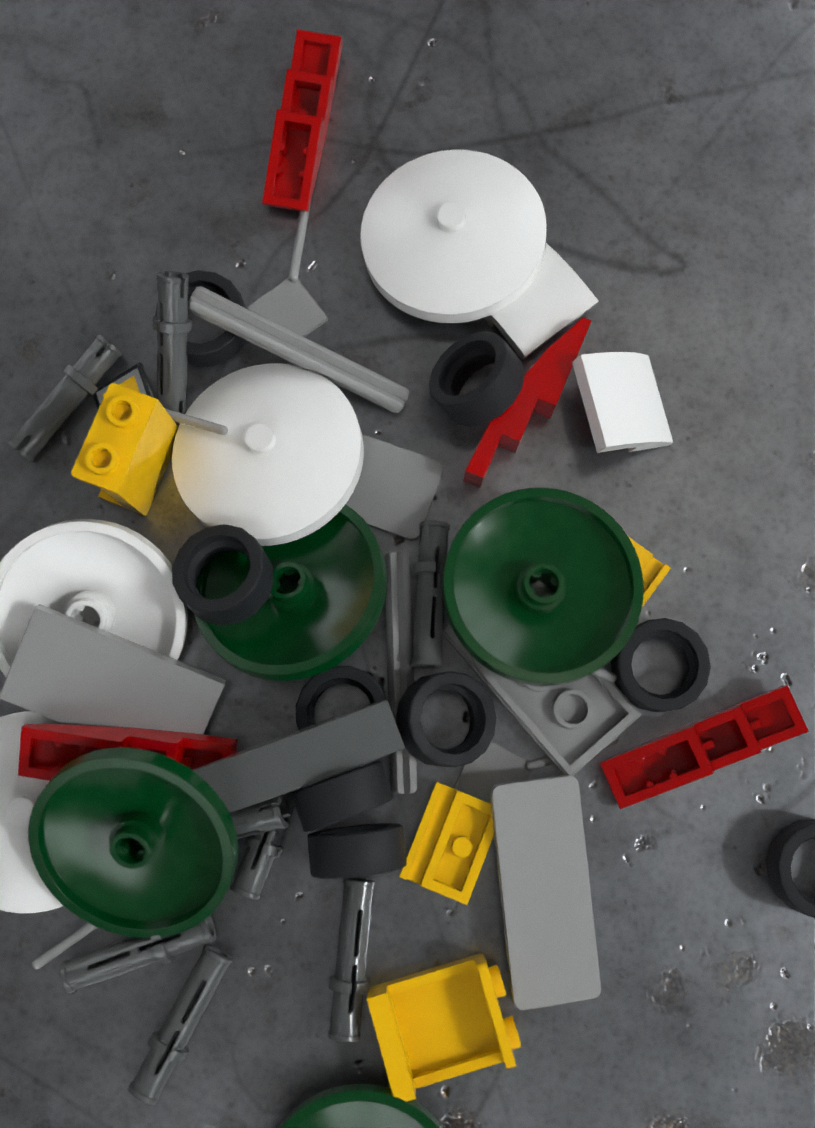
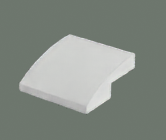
M546 243L540 269L529 287L511 304L490 316L484 317L490 327L496 325L520 359L523 360L593 308L599 301L567 262Z
M634 352L582 354L572 362L597 453L628 448L629 452L669 446L673 443L648 355Z

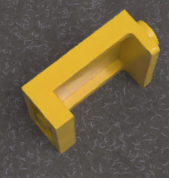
M111 383L107 388L71 474L80 481L101 488L98 495L101 500L146 517L171 460L178 425L158 399L119 384Z
M483 953L369 987L367 1002L394 1097L408 1102L416 1099L417 1088L498 1063H505L506 1069L516 1067L512 1050L521 1048L518 1032L512 1015L502 1018L497 998L507 996L497 964L490 967L487 966Z

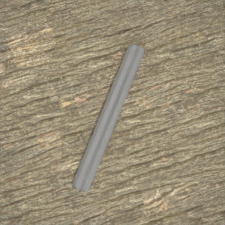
M197 286L189 299L188 311L306 370L321 374L331 382L394 413H399L406 404L409 397V390L406 387L202 286Z
M391 552L384 556L387 569L385 607L388 703L395 722L398 703L407 687L414 683V669L410 666L413 647L410 556L405 552ZM406 748L390 754L391 790L395 794H412L417 790L416 758L410 755Z

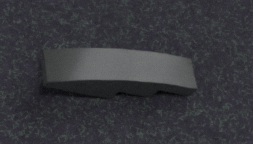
M383 699L342 716L326 719L291 734L275 737L193 769V771L216 791L229 813L356 768L404 749L405 746L388 700Z

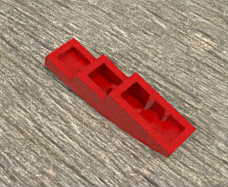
M297 29L291 69H287L281 110L276 111L262 199L263 205L307 213L309 211L334 98L343 46L341 36Z
M584 317L581 318L555 341L526 372L522 389L514 403L487 426L465 470L464 482L481 488L498 447L516 453L533 412L546 418H551L573 367L572 362L578 355L592 322L591 320Z
M785 684L601 761L600 764L618 806L622 809L712 775L717 769L762 753V749L807 733L809 730L788 685Z
M25 724L21 727L18 776L50 781L70 761L93 751L118 747L143 749L159 753L193 770L236 753L238 739L131 727Z

